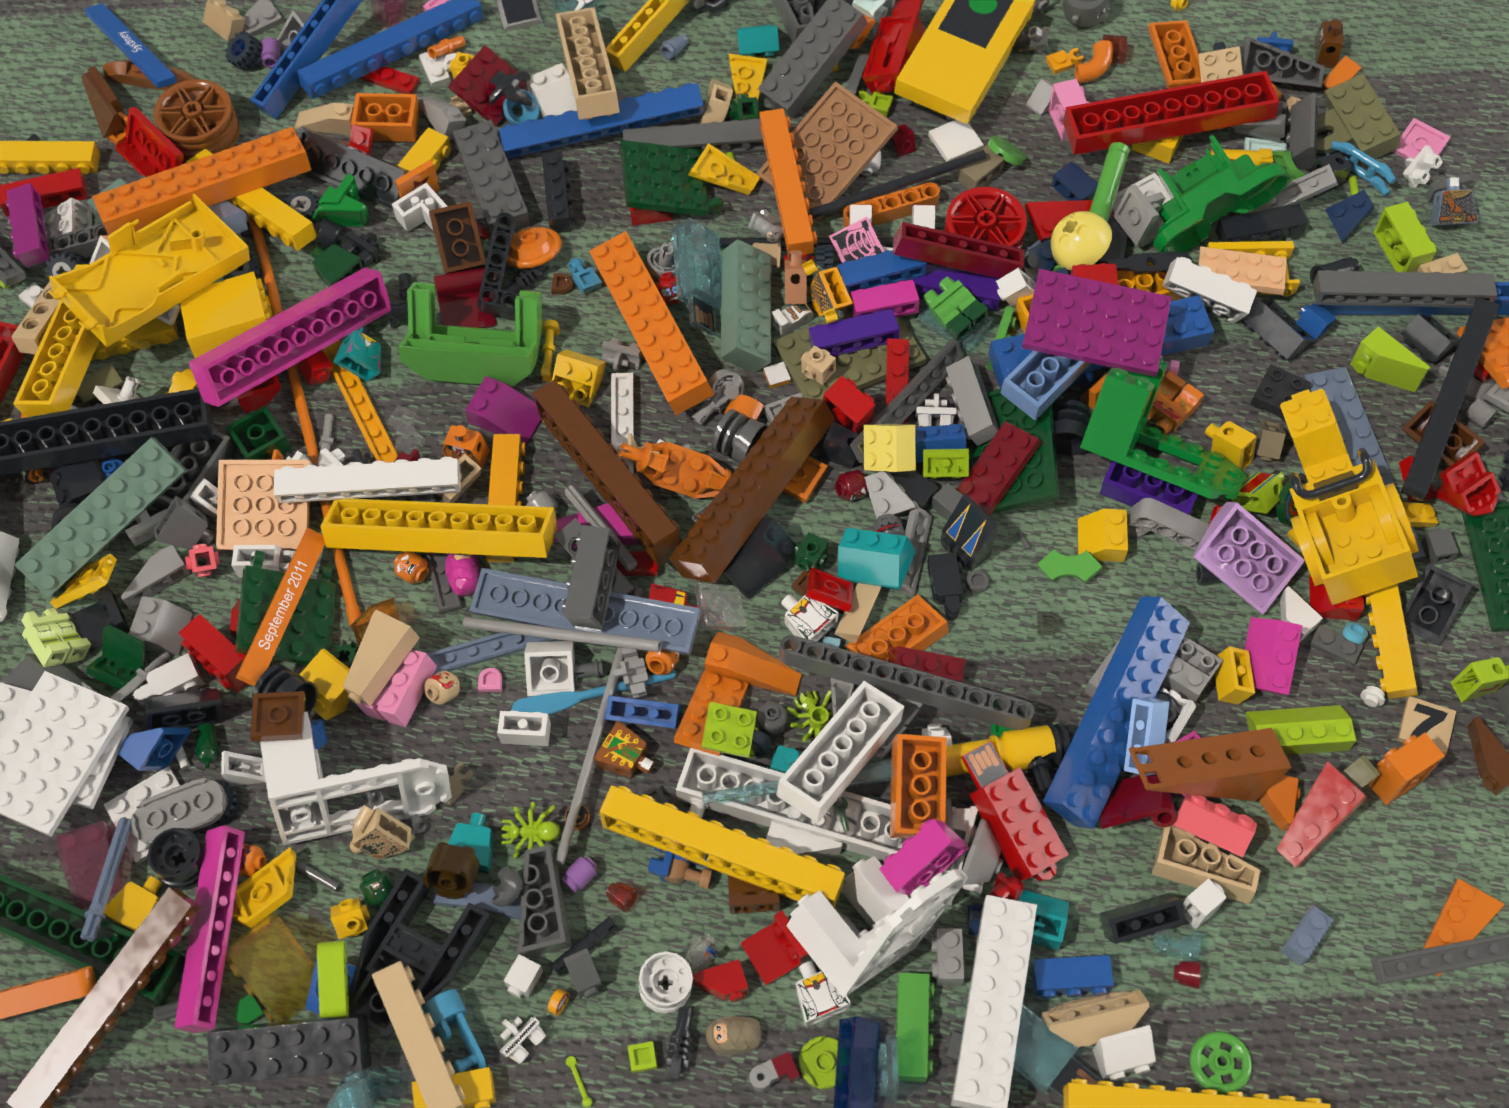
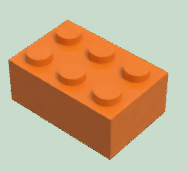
M356 93L351 127L353 124L374 129L372 141L416 142L420 116L417 95Z
M1426 733L1419 737H1416V735L1411 736L1403 742L1404 746L1400 749L1394 747L1377 764L1378 767L1376 769L1380 775L1370 787L1385 805H1388L1423 782L1445 757Z

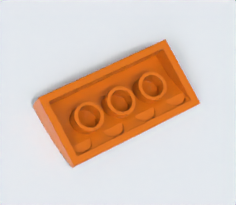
M917 594L861 634L856 644L850 642L846 645L848 651L888 662L890 648L901 646L924 651L949 633L948 622Z

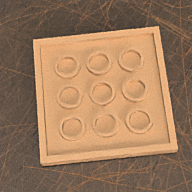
M219 460L216 550H234V545H277L282 550H296L307 527L309 528L310 501L279 503L274 496V470L285 466L304 468L306 465H311V461Z

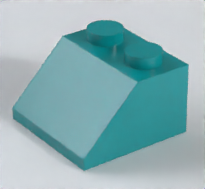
M775 24L735 28L739 54L755 57V53L763 52V56L775 55V51H779L778 28Z

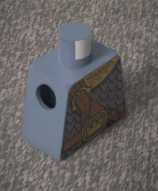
M1459 177L1447 178L1446 190L1436 192L1434 195L1431 227L1478 223L1472 190H1460Z

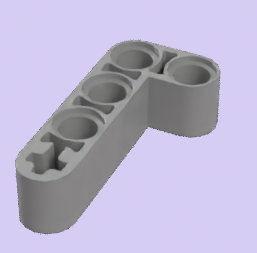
M1144 498L1130 509L1127 519V533L1131 534V532L1137 533V536H1142L1148 531H1152L1196 551L1209 524L1160 501Z

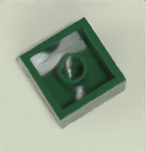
M265 405L226 427L245 460H272L274 449L279 450L282 455L292 450L285 434Z

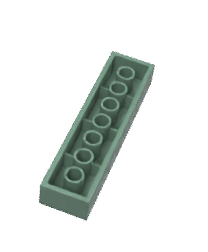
M151 437L14 566L47 598L54 596L188 470L156 438Z

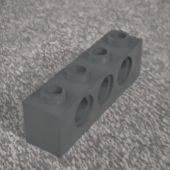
M576 518L554 535L558 540L555 543L563 554L568 552L572 558L576 555L573 551V546L577 541L578 533H581L582 525ZM616 567L611 592L631 595L635 589Z

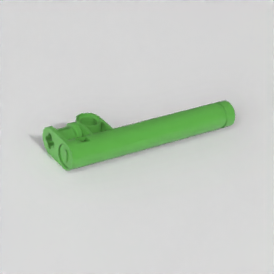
M1114 142L1109 146L1089 211L1098 214L1107 222L1130 151L1127 145L1119 142ZM1056 265L1054 267L1053 272L1061 269L1062 267Z

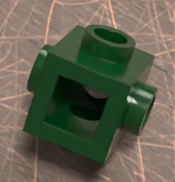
M748 94L736 95L737 99L730 101L729 114L732 120L740 121L759 118L757 97L749 98Z
M808 532L803 542L799 541L794 549L795 564L804 571H810L811 568H822L828 558L829 542Z

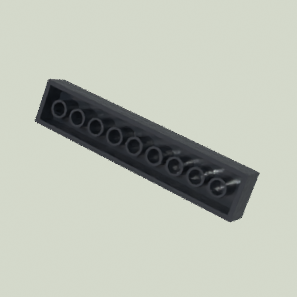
M199 388L0 422V476L134 453L151 437L156 438L164 447L214 439L211 404L203 401Z

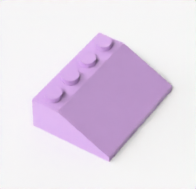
M1226 502L1211 521L1193 555V558L1262 615L1305 561L1237 502Z

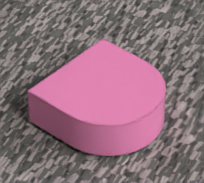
M495 668L484 669L478 678V691L502 692L503 678L500 671Z

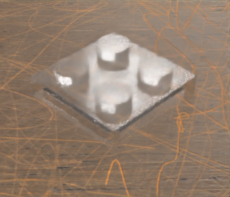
M698 583L694 587L697 606L701 609L700 622L702 629L743 631L747 627L740 591L735 585Z

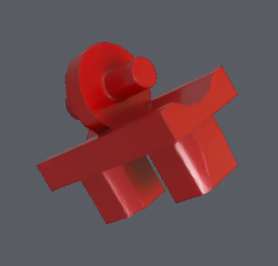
M1000 872L996 876L994 889L991 891L990 896L1018 901V897L1023 892L1024 885L1018 878H1006L1005 874Z

